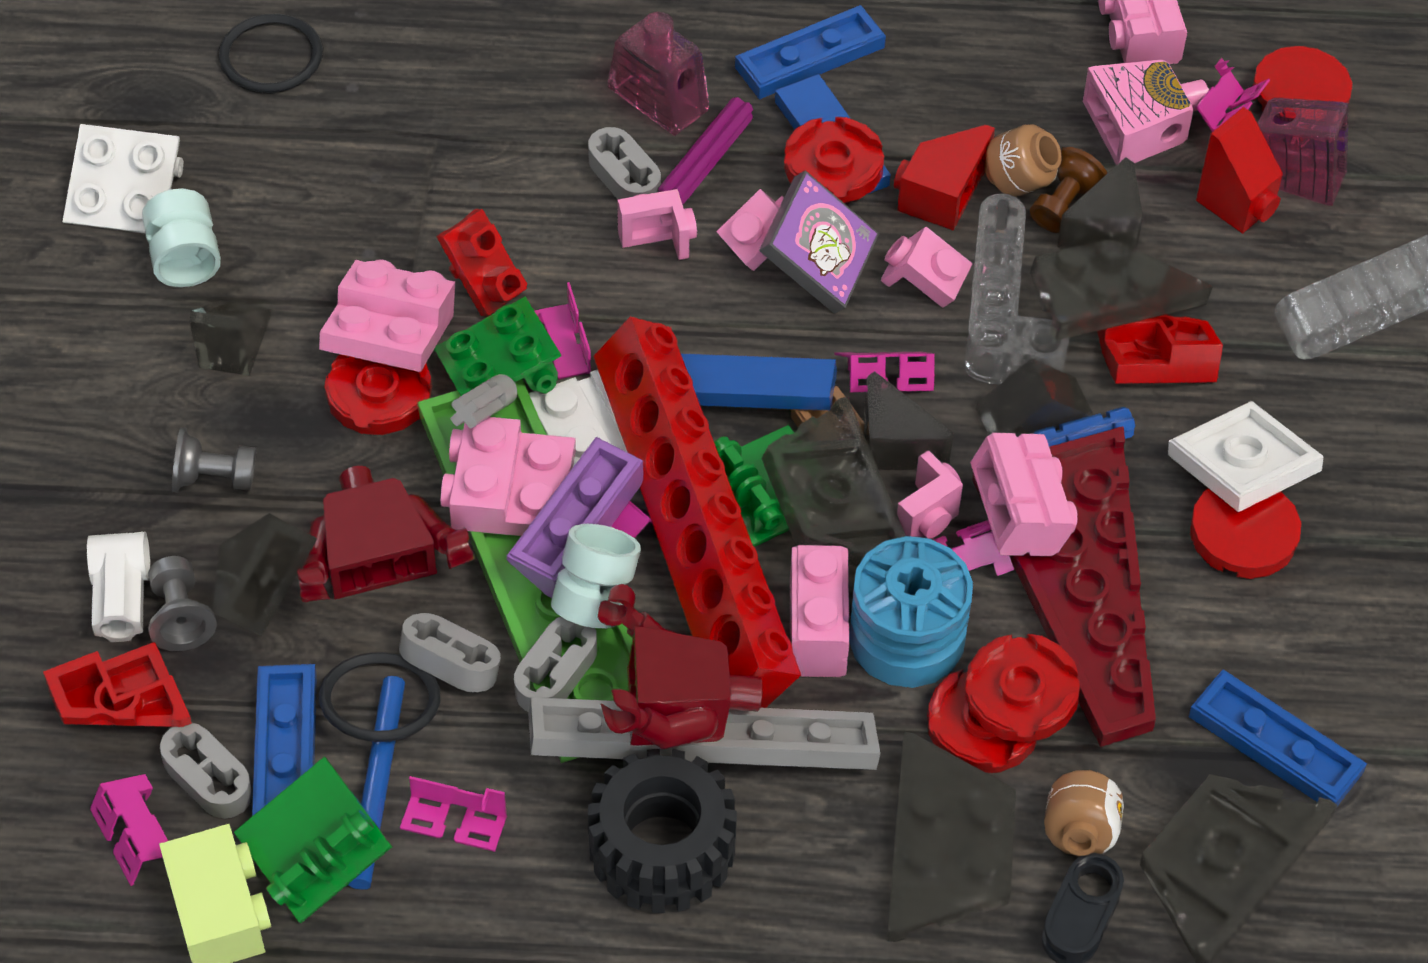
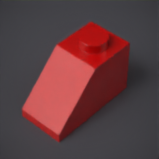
M1242 107L1211 133L1196 197L1198 203L1242 234L1258 220L1265 222L1274 214L1281 200L1278 196V191L1283 176L1252 112L1245 107Z
M983 125L921 142L911 160H902L896 172L894 188L899 190L897 211L954 231L985 173V153L989 142L994 138L995 128Z

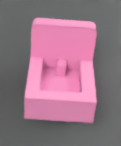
M678 189L651 194H639L617 200L618 234L622 248L672 239L678 259L689 258V239L697 238V227L692 208H683Z
M761 189L716 231L744 264L753 271L767 259L759 249L784 199L781 196L775 202Z
M924 227L909 239L901 236L891 246L885 256V261L889 265L881 281L890 287L904 277L944 308L955 300L973 263L929 228Z
M926 451L918 457L915 484L919 490L898 503L895 535L898 538L905 536L934 538L945 530L952 519L959 515L963 487L959 475L952 466L947 463H941L930 451Z

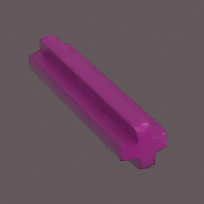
M739 97L732 98L658 187V192L678 189L683 205L753 119L751 113L753 111L752 105L749 102H744Z

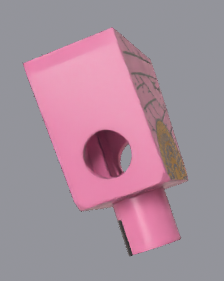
M1162 59L1100 65L1088 68L1083 103L1119 169L1183 144L1188 138L1193 112L1198 111L1196 106L1209 90L1202 79L1180 84L1170 64Z

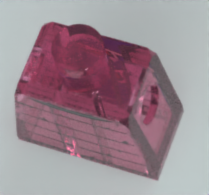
M663 12L651 13L619 36L614 46L608 88L674 136L709 110L702 53L698 46L674 30V22L671 16Z
M1273 98L1267 102L1257 124L1283 173L1279 190L1324 205L1333 206L1347 173L1349 103Z

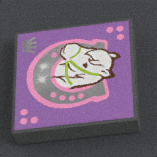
M803 171L794 177L759 251L835 314L846 308L879 233L807 171Z

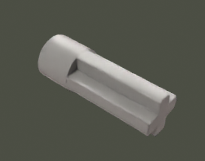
M498 374L455 399L451 403L457 412L450 418L453 424L459 426L465 422L471 429L513 403L517 397L515 382L507 375Z

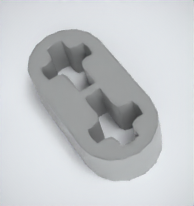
M605 127L591 135L588 140L589 165L617 199L658 192V187L661 185V172L658 166L627 132L616 127ZM619 152V160L614 155L615 153ZM630 176L636 183L630 184Z
M429 613L414 614L408 617L402 625L399 653L410 664L467 692H482L494 686L497 681L501 657L498 648L488 640L440 616Z
M558 617L549 624L520 662L514 673L515 698L520 707L529 712L531 697L567 699L597 656L595 628L578 625L563 617ZM575 637L581 639L582 647L573 644L561 657V640L570 643ZM551 671L550 689L541 686L536 692L530 690V681L539 684Z
M192 723L184 727H172L163 735L160 743V752L164 768L207 813L213 817L225 819L235 817L246 810L253 796L249 774L244 765L207 729L199 724ZM183 746L190 751L197 748L201 763L197 764L186 754L178 756L177 750ZM215 776L227 787L234 784L235 792L230 795L224 791L215 793L211 778Z

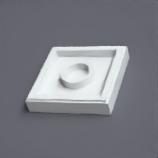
M1253 401L1169 440L1168 455L1238 512L1322 471L1323 455Z

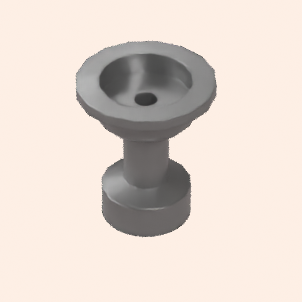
M181 427L174 457L172 492L178 493L181 487L195 483L199 473L231 477L234 489L251 491L256 448L239 446L234 456L202 452L200 441L190 436L186 428Z
M168 556L159 559L150 567L148 576L152 592L159 597L165 598L166 604L150 620L148 631L151 641L155 642L159 648L168 651H186L197 648L206 643L215 633L217 622L214 612L208 606L188 599L187 593L191 591L196 581L193 566L188 559L180 556Z

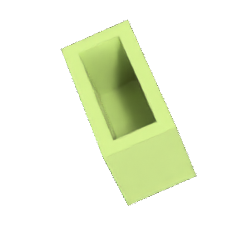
M230 824L160 843L161 853L192 963H233L265 953L260 931L271 928L270 919L262 892L250 896L246 879L256 877L254 864L247 842L235 845Z

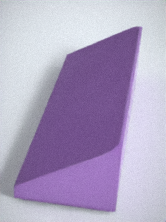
M595 437L508 553L507 561L545 595L552 598L558 573L565 569L562 564V556L569 530L573 526L580 524H599L611 527L643 482V460Z

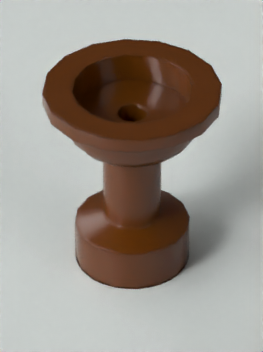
M1062 147L1060 149L1062 161L1057 172L1060 184L1052 195L1041 194L1038 196L1029 210L1031 217L1039 226L1053 233H1062L1072 220V213L1068 206L1077 194L1084 195L1092 192H1101L1109 183V176L1104 166L1091 154L1078 148Z

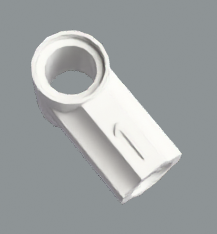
M135 532L88 536L87 562L90 582L93 585L92 628L94 635L104 637L110 642L131 641L132 637L136 634L143 633L144 581H149L148 571L150 569V550L147 533Z

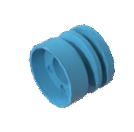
M905 536L882 542L867 552L860 562L855 573L849 643L855 660L869 675L889 685L914 688L936 683L954 670L964 652L972 601L973 581L966 563L951 548L929 538Z

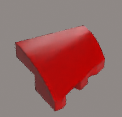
M1094 301L1093 316L1101 350L1116 384L1217 382L1223 344L1208 321L1190 317H1173L1149 309H1144L1137 319L1113 315L1110 311L1111 302Z
M155 642L103 662L98 651L43 671L50 696L63 724L184 727L192 724L191 717L172 675H169Z

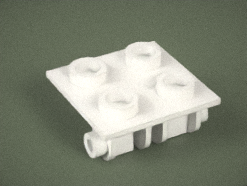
M80 124L62 222L145 233L142 210L147 201L161 192L171 190L173 177L180 178L182 175L183 158L177 157L180 137Z

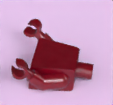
M366 466L350 467L343 471L339 477L342 490L329 493L323 498L324 515L317 517L311 522L302 569H297L300 597L302 602L329 600L330 597L324 586L329 578V572L335 600L437 574L434 549L441 554H446L448 567L452 569L475 559L468 544V531L465 527L457 531L450 527L421 496L408 494L400 480L390 478L374 482L371 471Z
M619 584L610 589L608 600L600 603L598 619L601 623L608 626L623 624L628 628L627 634L632 637L627 666L628 691L622 689L611 690L615 704L623 711L612 710L606 705L600 704L605 722L611 731L621 734L630 732V745H656L661 749H668L690 743L717 742L724 737L729 710L754 712L760 710L762 678L730 675L726 645L720 641L683 635L667 630L645 611L640 613L634 608L635 593L628 585ZM612 602L622 603L623 605H617Z

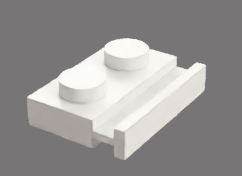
M598 369L590 372V377L577 381L576 377L557 383L550 392L541 393L534 391L529 393L546 435L575 438L576 453L574 465L595 437L627 452Z

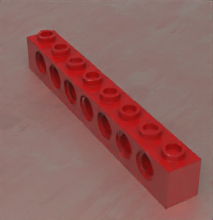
M630 316L593 356L627 453L643 460V482L640 490L692 636L720 641L727 646L730 675L761 677L762 700L760 708H767L801 676L792 651V644L784 630L775 606L774 596L769 590L760 566L757 551L752 545L741 515L740 506L734 497L725 473L724 463L719 457L709 430L708 421L703 414L695 393L692 378L686 369L677 345V338L669 326Z

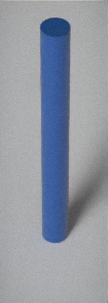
M387 676L383 679L374 731L398 728L405 689V681L402 678ZM395 741L372 742L361 805L379 829H381ZM375 862L348 885L359 890L370 888Z

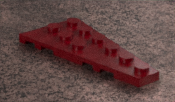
M1124 426L1049 447L1052 457H1057L1061 462V484L1067 501L1073 502L1077 510L1076 528L1060 551L1053 556H1030L1029 552L1023 556L1009 555L1048 639L1061 645L1075 661L1080 682L1078 701L1100 747L1152 732L1156 722L1150 660L1147 659L1144 635L1146 630L1144 610L1141 608V580L1134 516L1130 508L1128 490L1130 484L1129 471L1125 463ZM973 473L972 481L981 498L980 491Z

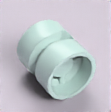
M182 188L161 192L147 201L142 210V219L146 238L149 242L152 267L157 279L168 286L181 288L201 284L213 277L220 267L221 257L216 236L212 231L213 222L209 205L204 196L194 190Z
M599 524L573 526L569 530L562 556V564L565 569L558 573L551 600L553 610L564 619L581 626L591 628L615 627L605 625L599 621V606L602 601L608 600L611 588L619 584L626 585V583H629L634 578L641 551L638 541L629 534L609 526ZM612 602L617 605H623L622 603Z

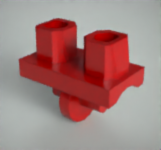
M483 209L473 210L462 221L436 236L451 262L449 271L453 278L461 280L481 316L491 315L527 289V282L520 270L515 268L501 243L502 238L495 225L490 223Z

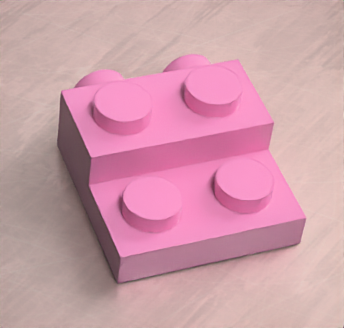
M355 260L338 286V304L320 331L319 349L421 372L453 318L455 281L446 280L436 271L429 270L413 273L396 269L393 264L386 260L367 262Z
M489 417L471 429L466 423H464L463 430L453 429L450 439L449 459L450 462H457L455 474H444L441 487V506L450 507L451 527L455 530L465 527L467 531L522 536L573 468L576 453L575 438L521 433V420Z

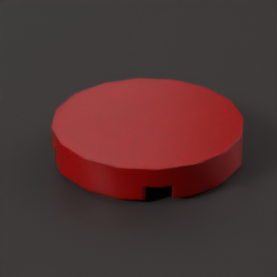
M1304 46L1280 48L1266 55L1256 67L1253 86L1268 78L1270 79L1269 83L1257 97V100L1262 105L1261 111L1271 120L1272 105L1278 106L1282 113L1285 114L1283 108L1285 107L1286 110V102L1287 114L1300 116L1298 114L1301 113L1302 115L1301 102H1303V116L1316 118L1317 103V119L1327 122L1328 120L1330 121V105H1327L1330 103L1332 123L1340 119L1339 104L1349 105L1353 83L1348 70L1334 56L1319 49Z
M835 117V122H822V118L809 120L796 128L787 140L784 170L790 184L796 175L807 171L843 203L859 200L872 192L883 176V145L879 136L867 125L853 119Z
M339 354L331 364L332 370L328 374V379L326 376L325 381L326 399L331 414L343 426L361 434L385 435L404 430L420 419L418 402L430 399L432 392L431 375L427 364L424 365L421 372L342 354Z
M1207 489L1194 505L1190 526V536L1197 553L1211 567L1221 572L1225 568L1229 571L1237 572L1236 577L1247 579L1270 576L1287 566L1299 545L1301 534V520L1296 507L1281 491L1238 512L1212 490Z
M1011 634L998 637L980 648L968 665L965 695L970 713L983 729L1003 740L1026 743L1048 738L1064 728L1077 710L1080 682L1075 661L1061 645L1043 636L1027 634V638L1017 637L1012 639Z
M964 669L951 673L935 688L928 706V734L937 751L953 765L975 773H1000L1022 763L1034 751L1037 740L1026 743L1003 740L983 729L970 713L966 699L967 672L963 673Z

